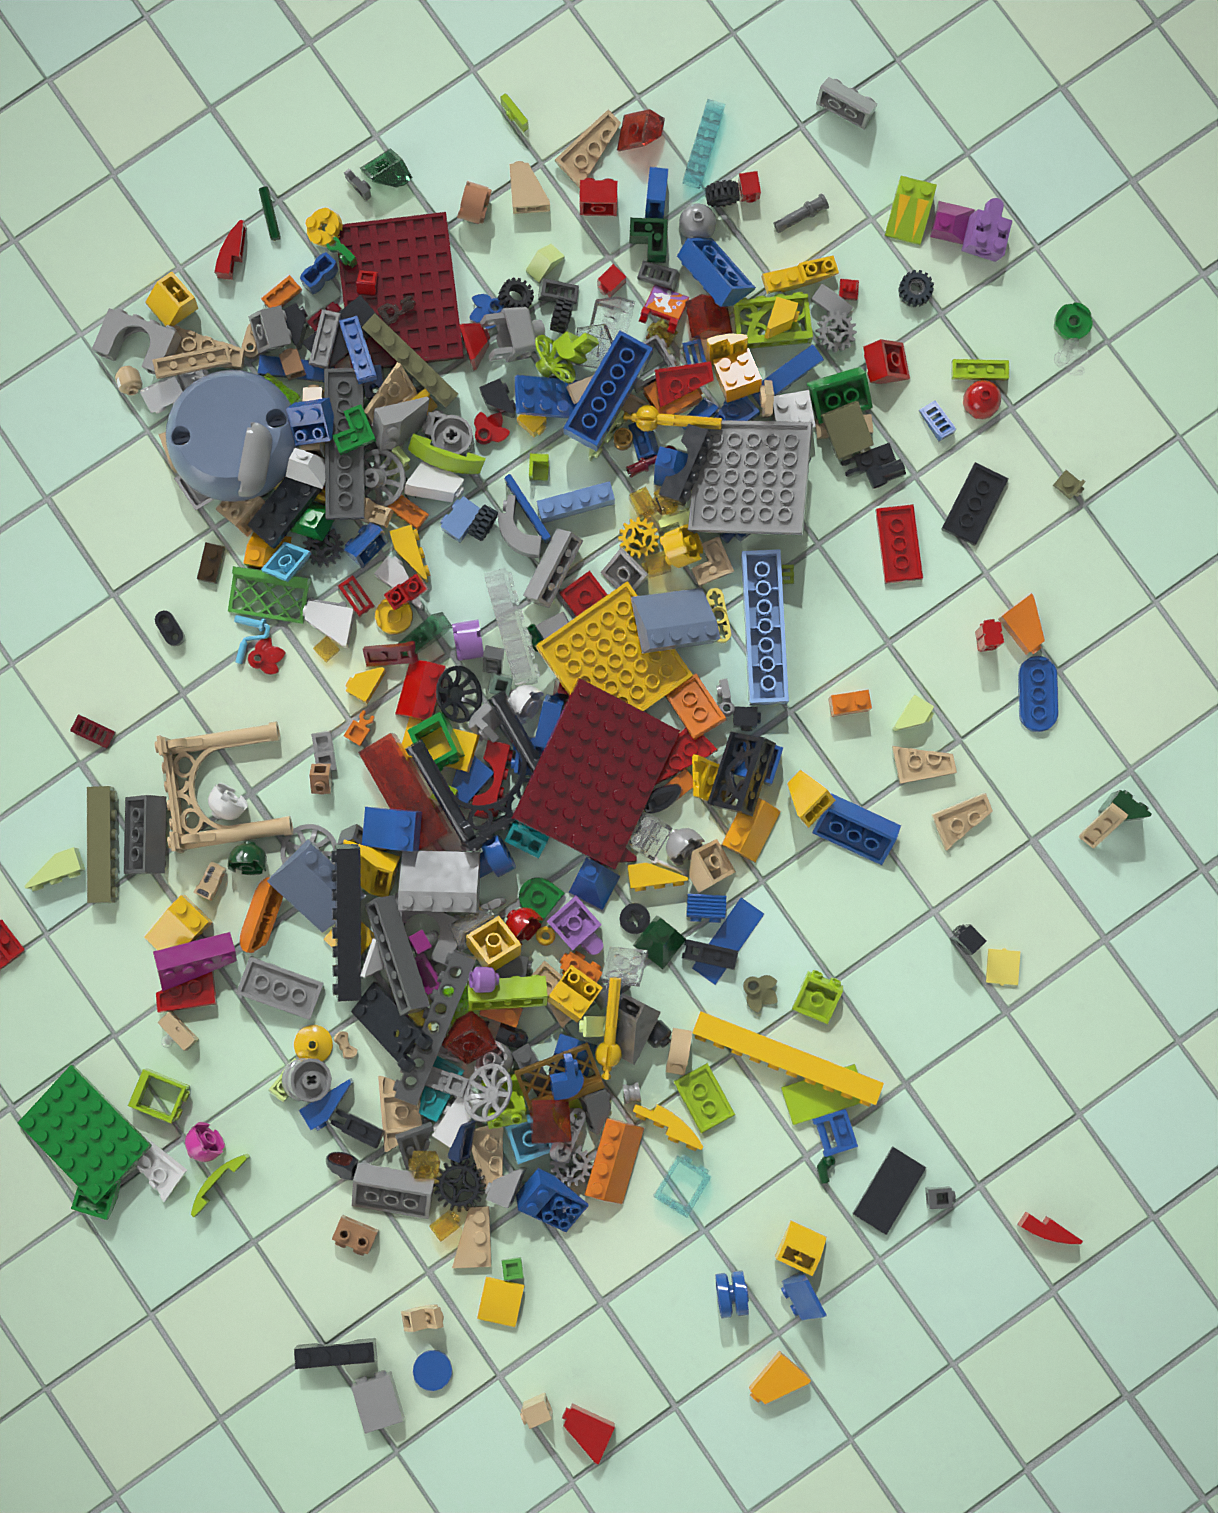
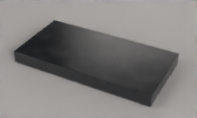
M360 295L339 313L341 314L340 320L354 316L358 317L366 341L371 336L362 326L376 313ZM340 323L328 369H332L349 355ZM317 331L302 342L310 353L312 352Z
M974 462L941 530L975 546L1009 478Z
M892 1146L852 1214L887 1235L927 1167Z

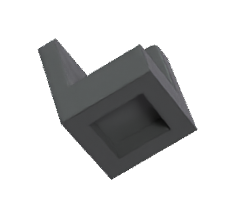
M355 824L342 830L337 845L343 844L344 840L362 845L363 828Z

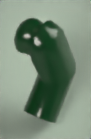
M530 624L527 630L532 638V648L539 652L535 646L543 641L544 638L537 626Z
M833 1156L822 1157L817 1165L821 1184L830 1182L828 1170L836 1162Z

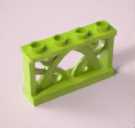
M795 292L788 296L776 294L773 297L767 298L763 295L757 296L755 299L744 297L732 306L735 333L741 334L740 324L749 326L747 349L811 343L813 331L808 294ZM776 297L796 302L803 309L797 321L805 319L806 331H801L798 322H792L789 332H782L767 339L764 338L765 334H758L760 329L755 328H762L766 333L767 326L758 322L767 312L773 310ZM743 309L752 310L751 314L745 313L747 318L752 319L751 322L741 318L740 312Z

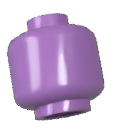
M476 967L469 974V986L477 993L492 992L495 986L499 984V975L495 973L492 967Z

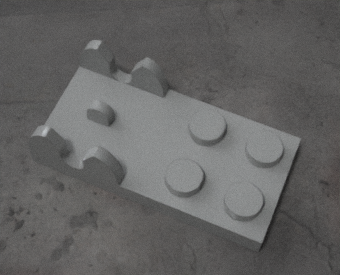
M250 956L236 994L310 1020L324 983Z

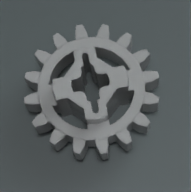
M839 310L835 311L834 314L830 311L827 313V316L823 315L821 317L823 321L817 322L820 328L816 329L815 332L820 333V336L816 337V339L822 340L820 346L826 345L827 351L831 348L833 353L837 352L838 348L840 352L844 351L845 347L849 348L851 346L850 342L855 341L852 335L857 333V331L853 330L856 323H850L852 317L846 318V312L840 315ZM832 320L831 325L826 327L827 323ZM836 328V331H839V332H842V333L837 334L836 332L830 331V330H833V329ZM846 336V339L840 344L842 337Z
M574 1145L568 1160L565 1162L550 1161V1164L554 1165L551 1172H556L555 1177H560L561 1182L567 1181L568 1187H570L571 1182L578 1186V1180L585 1182L584 1175L590 1176L587 1169L592 1168V1165L588 1164L592 1158L586 1157L587 1150L581 1151L582 1145L578 1148H575ZM576 1153L581 1155L584 1162L576 1158ZM571 1156H573V1162L577 1166H573L570 1174L569 1166L566 1163H569ZM558 1167L566 1171L567 1177L559 1171ZM583 1170L579 1176L573 1178L576 1171Z

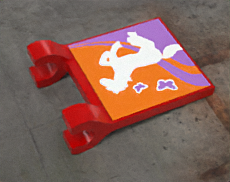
M654 284L646 304L641 310L638 322L646 324L649 314L670 321L667 332L674 334L689 297Z

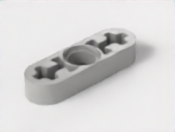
M570 1108L566 1112L550 1149L552 1160L557 1162L568 1160L585 1122L586 1115L582 1109ZM567 1129L571 1131L569 1140H566L564 1136Z

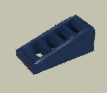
M472 1120L461 1124L447 1158L456 1162L470 1158L476 1121Z

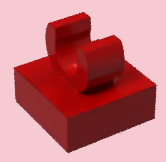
M840 279L839 296L844 300L857 301L859 280Z

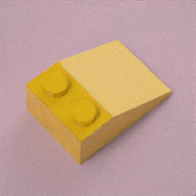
M180 895L144 938L157 950L195 941L213 922L186 895Z

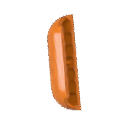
M270 877L263 879L258 884L240 933V946L243 951L248 953H254V951L267 944L282 903L283 896L267 882Z

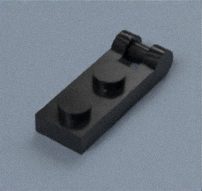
M685 939L684 945L686 948L685 953H682V959L735 970L739 951ZM693 948H699L698 955L692 954Z

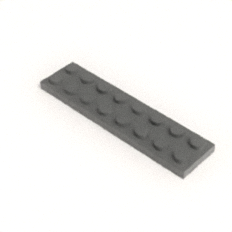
M354 368L324 369L325 398H330L334 413L332 440L325 442L326 520L365 519L364 446L340 455L333 435L350 429L343 411L360 404L364 410V383L358 384Z

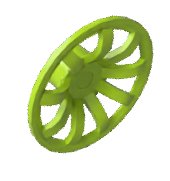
M545 335L537 336L535 345L541 359L536 362V368L540 374L547 378L554 374L560 380L572 383L576 378V373L571 361L565 359L567 364H557L564 360V358L558 356L554 359L557 352L554 341Z

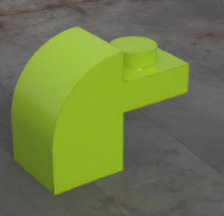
M567 331L555 340L554 344L557 353L562 358L576 364H582L588 361L586 354L591 352L599 342L596 337L588 333H583L579 337Z

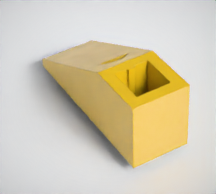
M412 525L389 531L396 553L428 583L427 577L431 575L428 565L424 566L422 561L425 555L423 548H419L417 541L420 540L417 529L413 530Z
M649 863L627 865L630 889H635V892L646 891L648 886H654V889L665 888V884L673 883V887L682 886L684 881H688V877Z

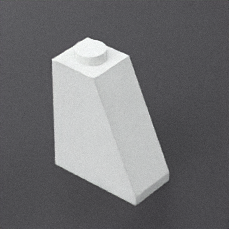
M422 461L406 482L404 493L406 495L453 503L455 498H460L464 492V479L453 472L440 469Z
M308 600V604L304 605L303 608L305 620L336 643L348 649L355 610Z

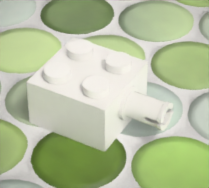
M809 390L774 396L773 421L812 422L813 433L816 426Z

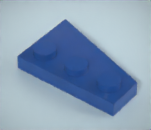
M745 396L728 403L725 400L723 406L713 418H722V421H752L760 415V411Z

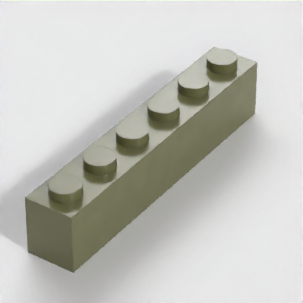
M376 314L362 326L373 339L445 408L459 396L438 373Z
M111 786L87 787V903H115V898L118 897V888L115 887V879L118 878L117 867L115 868V860L118 858V851L115 848V841L118 838L117 829H115L117 810L114 809V802H117V791H114V787Z

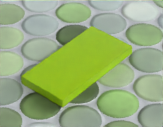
M855 1064L844 1067L858 1073ZM802 1080L781 1087L793 1125L860 1104V1099L853 1097L850 1100L841 1096V1091L834 1089V1092L822 1089L823 1084L818 1082L812 1085Z

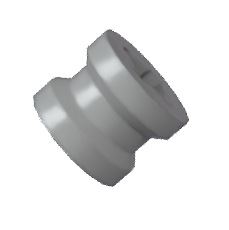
M635 1082L633 1085H623L626 1104L634 1100L637 1102L641 1101L638 1082Z

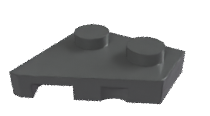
M431 1122L395 1135L406 1170L425 1164L426 1151L429 1149L430 1144L429 1137L431 1131H433Z

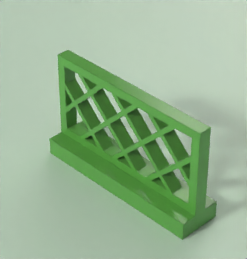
M233 566L228 612L304 623L303 608L307 604L308 590L311 585L310 578L294 576L286 582L261 570ZM237 578L244 579L249 585L242 592L236 587ZM263 582L267 590L259 595L253 586ZM277 585H281L286 591L279 598L272 591ZM251 588L257 597L248 603L242 594ZM296 588L304 589L303 597L296 601L291 592ZM270 591L275 601L267 606L261 597ZM289 595L294 604L285 609L280 600ZM241 597L246 605L241 609H234V600ZM258 599L265 607L259 613L255 612L250 606ZM277 602L283 609V612L278 616L273 615L269 609ZM294 606H297L300 610L299 619L292 618L288 613Z

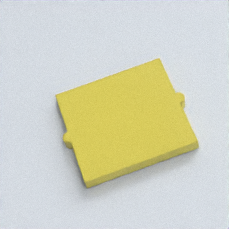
M1006 948L1002 950L988 949L986 982L998 983L1001 986L1004 984L1018 985L1020 951L1006 950Z

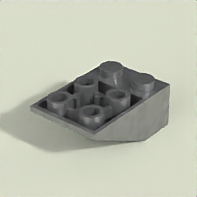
M624 993L621 994L619 999L615 1043L622 1050L621 1058L635 1065L661 1012Z

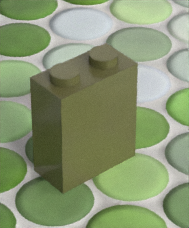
M854 401L821 415L836 458H841L842 460L853 457V453L858 451L859 453H864L870 450V446L874 445L859 402Z

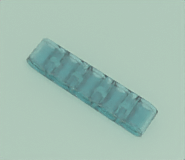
M707 99L682 184L698 189L701 188L725 110V103Z

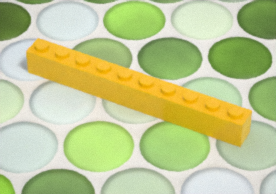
M701 1011L692 1032L695 1034V1039L706 1042V1039L714 1042L713 1046L724 1049L725 1046L732 1049L731 1053L741 1057L744 1053L750 1056L749 1060L759 1064L762 1060L767 1062V1067L777 1071L779 1068L787 1070V1075L794 1078L800 1075L805 1077V1082L812 1085L818 1082L823 1084L822 1089L834 1092V1089L841 1091V1096L850 1100L856 1097L860 1099V1104L868 1107L871 1104H877L884 1085L883 1082Z

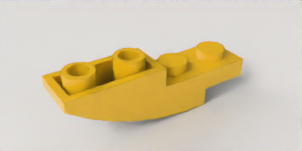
M834 255L801 262L798 266L763 273L761 278L767 294L777 291L783 293L835 276L839 273Z
M635 1103L632 1110L636 1113L635 1117L646 1121V1118L654 1121L653 1125L660 1128L667 1126L665 1134L669 1136L668 1140L677 1144L679 1141L686 1143V1148L697 1151V1148L703 1149V1145L696 1134L677 1115L656 1104L654 1110H650Z

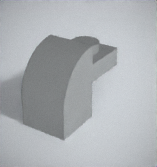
M486 702L471 717L469 728L474 734L480 736L479 740L481 742L489 738L494 743L499 737L493 730L501 722L493 708Z

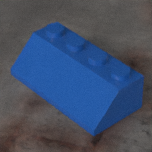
M687 238L677 254L681 264L692 273L693 278L700 282L703 289L721 307L735 305L756 288L712 238Z
M831 793L836 801L818 818L812 833L882 865L897 840L901 825Z

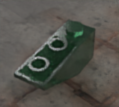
M443 612L432 614L398 644L414 641L416 645L415 653L418 654L451 630L452 625ZM407 651L403 652V656L408 655Z

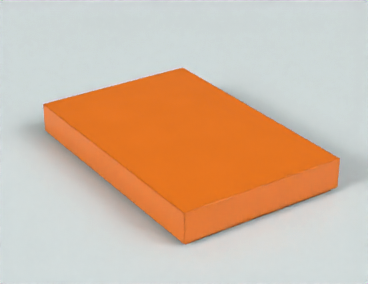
M696 673L665 695L694 740L727 721L725 715Z

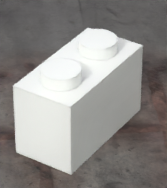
M176 376L164 378L140 390L150 412H156V414L166 410L167 405L174 404L183 392Z

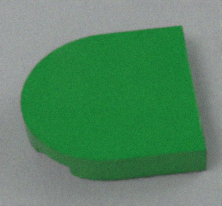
M536 877L527 880L522 885L519 891V902L522 908L527 907L536 911L544 921L565 893L549 880Z

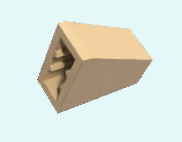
M516 161L513 164H509L513 214L549 212L550 201L529 163Z

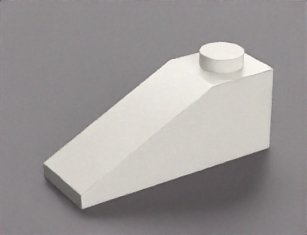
M387 556L374 573L379 580L390 588L402 584L409 579L402 566L403 562L395 556L393 559ZM419 597L411 601L413 605L422 611L424 607Z

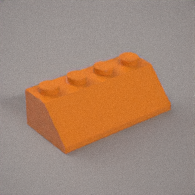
M607 1117L585 1190L586 1196L608 1202L623 1203L644 1131L643 1127Z

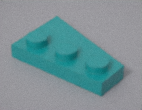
M439 1056L436 1057L433 1064L435 1068L463 1076L465 1072L464 1069ZM424 1086L419 1114L437 1123L452 1095Z

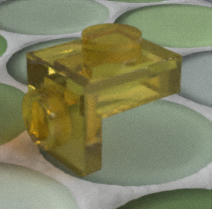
M661 318L657 323H651L647 329L648 334L645 339L648 340L658 335L660 339H664L669 348L679 332L677 330L674 334L667 332L669 324Z

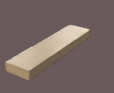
M228 344L152 359L157 379L232 364Z

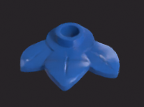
M487 294L475 295L472 297V301L477 307L469 318L473 322L480 323L484 315L500 313L504 305L500 306L498 298L492 299ZM498 306L499 310L494 311L492 308ZM494 325V326H486L485 328H486V329H491V328H494L496 325Z

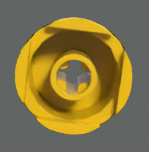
M688 524L671 530L660 537V543L666 554L665 560L669 566L673 565L676 568H682L701 560L700 554L703 553L701 539L698 533L689 532Z

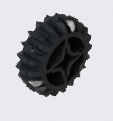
M466 1159L465 1164H462V1161L455 1164V1161L450 1160L451 1166L445 1162L443 1165L446 1170L438 1169L442 1176L435 1175V1179L439 1180V1182L434 1183V1187H439V1189L434 1194L438 1195L441 1193L442 1196L437 1199L438 1202L443 1199L446 1200L443 1207H446L448 1203L452 1204L450 1211H453L455 1206H458V1212H461L462 1206L468 1211V1204L470 1203L472 1207H476L474 1199L481 1202L482 1198L478 1194H485V1191L480 1189V1187H486V1183H480V1180L485 1179V1175L478 1176L482 1171L481 1168L475 1171V1162L471 1167L468 1166L469 1159ZM462 1169L458 1178L446 1177L450 1171ZM467 1171L474 1177L476 1187L466 1181ZM463 1175L462 1181L465 1187H462L458 1194H456L458 1189L455 1183H458ZM444 1183L453 1188L452 1198L446 1193ZM464 1191L474 1193L470 1198L458 1201L460 1193Z

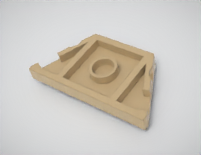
M378 1076L382 1126L385 1130L383 1135L385 1152H388L398 1145L395 1137L396 1134L422 1125V1115L419 1114L421 1103L420 1098L417 1106L395 1098L393 1087L396 1081L384 1076Z

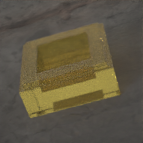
M325 636L313 648L326 663L340 651L328 636Z

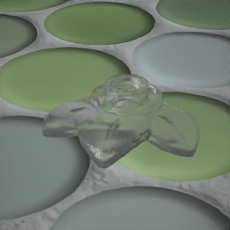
M1071 338L1064 343L1061 350L1056 352L1054 362L1059 368H1065L1070 375H1083L1085 370L1081 363L1089 358L1091 352L1086 348L1078 347V338ZM1062 355L1066 357L1065 362L1060 360Z

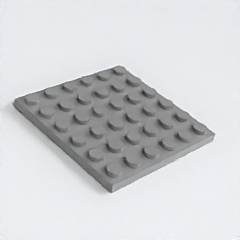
M722 421L721 430L706 429L714 436L712 447L707 452L706 462L699 471L698 481L692 488L689 532L803 535L812 422Z

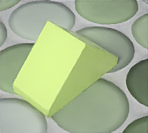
M549 244L536 252L526 268V272L540 283L565 256L556 247Z

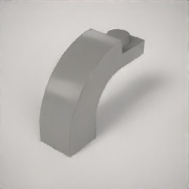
M508 495L507 500L503 502V511L506 513H498L501 535L507 545L518 554L540 559L542 538L541 536L525 534L516 527L514 523L516 496Z

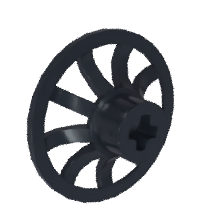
M452 666L444 670L440 675L436 685V699L441 712L453 722L464 723L470 721L473 714L481 707V685L476 675L470 669L464 666ZM451 671H456V678L454 682L451 676L448 674ZM461 671L468 674L462 683H460ZM445 678L448 681V686L442 688L441 684ZM473 680L476 688L463 690ZM477 693V703L465 698V695ZM463 703L475 708L471 714H469L468 709ZM450 705L453 707L452 715L445 710ZM458 707L463 711L465 718H457L459 713Z

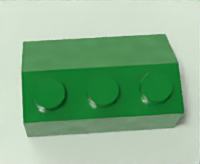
M861 367L806 382L811 405L819 424L823 423L822 414L854 401L859 402L862 411L873 408L867 375Z

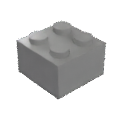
M281 306L262 309L248 316L258 353L280 349L291 344L292 335L290 330L287 329L286 313L282 310Z

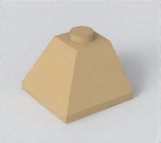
M717 839L692 851L689 877L698 893L736 872Z

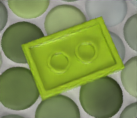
M708 1063L673 1081L701 1134L735 1116Z

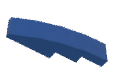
M812 344L764 380L772 381L774 396H777L791 387L794 382L805 376L808 371L822 363L824 359ZM760 392L751 394L761 407Z

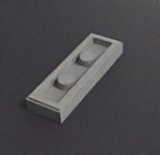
M322 309L309 365L328 369L339 327V320L341 319L340 313Z

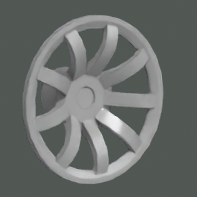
M375 449L364 455V466L367 468L365 470V485L367 486L365 497L369 498L367 495L374 489L376 500L369 499L375 504L387 506L394 503L401 496L405 487L406 476L403 464L394 453L388 450L380 451ZM379 454L387 455L386 461L380 466ZM372 455L375 457L373 467L366 461ZM393 459L398 467L385 471ZM400 472V483L387 479L388 476ZM386 484L399 488L394 496L389 488L385 486ZM381 490L387 494L389 500L380 502Z
M300 825L293 829V835L297 832L300 838V845L289 842L293 835L286 836L283 840L280 851L282 864L291 857H285L286 846L298 850L306 841L301 830L313 829L309 840L318 849L331 841L333 851H335L336 840L328 830L319 825ZM318 830L327 836L322 841L314 843ZM322 851L326 856H331L330 851Z
M490 1063L478 1068L472 1074L464 1091V1106L471 1118L480 1122H488L497 1118L505 1110L512 1094V1080L508 1071L501 1065ZM488 1069H493L491 1081L486 1074ZM500 1070L505 1076L497 1082V1073ZM479 1074H481L486 1087L474 1081ZM505 1082L508 1084V1092L501 1088ZM471 1086L481 1090L482 1094L469 1095ZM470 1100H482L475 1104L471 1109L469 1104ZM484 1106L482 1117L476 1115V1111ZM493 1106L496 1113L488 1116V1110Z

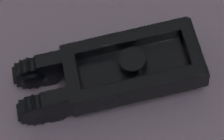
M889 442L864 453H858L849 459L842 460L841 465L847 466L851 463H856V468L845 472L846 477L858 473H865L870 467L879 464L882 466L896 461Z
M337 1108L335 1113L347 1119L345 1125L333 1119L330 1124L341 1129V1132L377 1149L385 1130L354 1114H349Z

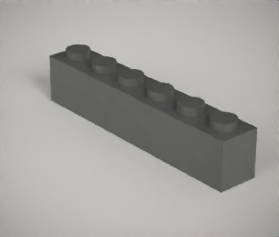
M394 895L373 899L365 904L400 1016L420 1012L430 1005L416 960L413 956L410 941L404 928V923L398 910V904Z

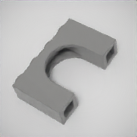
M109 308L92 350L101 357L116 361L122 344L128 336L137 332L147 333L150 337V346L141 367L148 373L156 375L152 359L175 355L182 337L177 333V329L172 326L166 325V327H163L157 321L151 319L146 321L137 314L131 316L122 309L117 308L113 310Z
M396 892L394 897L398 904V893ZM399 910L404 925L412 916L417 914H427L436 920L439 925L440 936L430 959L447 966L444 962L448 952L452 953L453 949L457 950L468 923L464 922L466 918L457 914L452 917L447 915V912Z

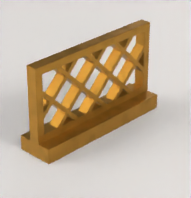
M588 1042L514 1071L531 1116L605 1088ZM587 1051L588 1055L585 1061L576 1058L578 1052ZM571 1053L573 1060L577 1059V1063L582 1064L580 1069L582 1074L586 1066L594 1069V1075L589 1077L583 1075L584 1081L581 1090L571 1098L554 1101L552 1091L546 1089L550 1081V1074H553L555 1069L565 1072V1068L558 1066L560 1059L564 1058L563 1054ZM545 1065L552 1067L548 1076L539 1073L541 1067ZM531 1073L533 1077L530 1083L523 1081L520 1075ZM537 1076L546 1079L542 1088L533 1085ZM531 1088L540 1091L538 1097L529 1099L528 1094Z

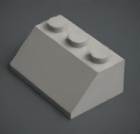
M830 77L820 86L816 101L818 105L862 129L866 128L877 107V103L871 97H865L859 94L856 89L848 88L840 80Z

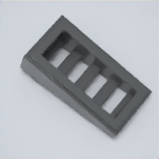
M643 261L637 279L675 291L680 273L677 269ZM648 268H651L648 277L645 276ZM655 270H657V275L653 278ZM665 273L664 278H663V281L660 280L661 277H662V274Z
M543 278L539 284L538 300L557 302L558 297L574 301V304H577L579 285ZM546 287H549L548 293H545ZM553 288H556V295L553 294ZM561 289H564V295H563V296H560V294H561ZM569 290H572L571 298H568Z
M485 646L483 672L502 674L505 649Z

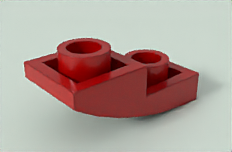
M416 573L402 584H398L386 592L384 596L395 611L429 589L420 575Z

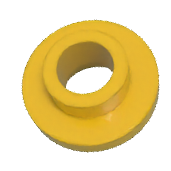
M548 926L541 927L536 933V939L539 944L548 946L554 942L555 932ZM544 932L549 933V939L544 940L542 934Z

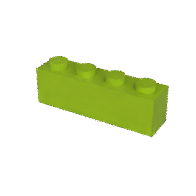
M546 976L499 977V984L495 986L492 992L487 993L475 992L473 988H470L468 980L469 1011L547 1006Z

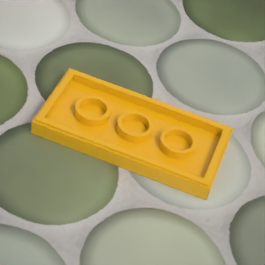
M409 718L399 755L412 758L405 750L413 744L407 730L421 723V720ZM442 727L421 738L433 760L451 751ZM453 729L465 756L461 757L459 762L445 767L469 773L480 736Z

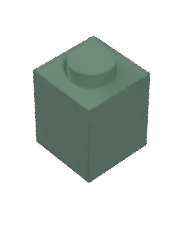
M492 672L487 690L491 694H497L505 690L509 697L513 678L509 675Z

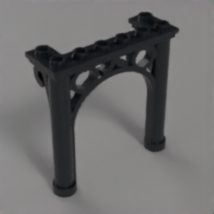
M505 690L495 694L488 701L519 754L520 773L513 788L501 799L486 805H471L461 801L451 791L422 739L405 749L407 754L412 756L462 844L460 846L462 850H472L475 852L483 847L482 843L493 838L496 831L500 829L504 831L512 826L511 822L514 821L512 816L516 809L512 810V802L516 799L513 796L516 794V797L521 799L520 788L523 782H529L530 778H525L527 765L533 774L540 759V755L507 700L508 696ZM459 806L471 810L467 820ZM488 809L493 811L500 810L505 815L492 822L493 815ZM477 810L484 811L487 814V821L480 826H476L473 823V816Z

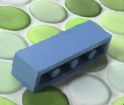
M609 481L536 502L541 522L544 524L614 505L615 498Z

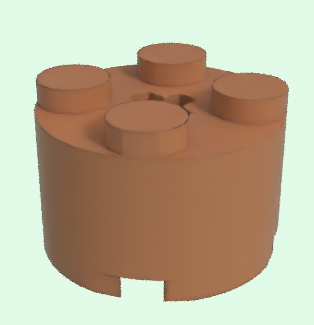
M467 181L457 218L476 224H483L487 207H484V205L488 206L492 189Z

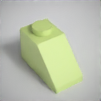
M913 695L894 725L893 730L898 731L922 725L925 721L929 722L934 715V712H932L934 706Z

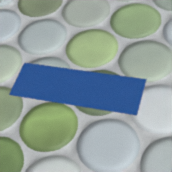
M740 898L709 944L739 951L764 913L743 898ZM696 962L692 967L693 970L715 985L726 970V968Z

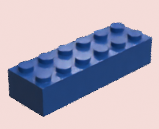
M619 330L563 427L564 434L597 452L651 359L653 348Z

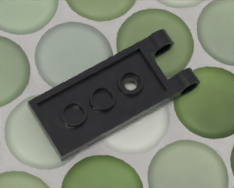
M373 981L361 997V1000L357 1002L351 1011L398 1062L397 1065L407 1073H410L416 1065L414 1060L407 1055L416 1043L422 1049L427 1050L433 1043L432 1038L408 1014L400 1016L396 1001L378 982ZM397 1030L400 1032L398 1037H396Z

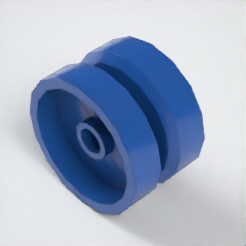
M743 1271L732 1272V1285H729L728 1276L725 1273L715 1274L721 1319L732 1316V1304H735L738 1316L749 1315L748 1289Z

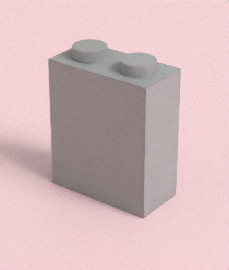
M382 1370L374 1373V1377L367 1379V1376L355 1379V1383H353L351 1388L365 1434L403 1422L405 1416L391 1371L386 1372Z

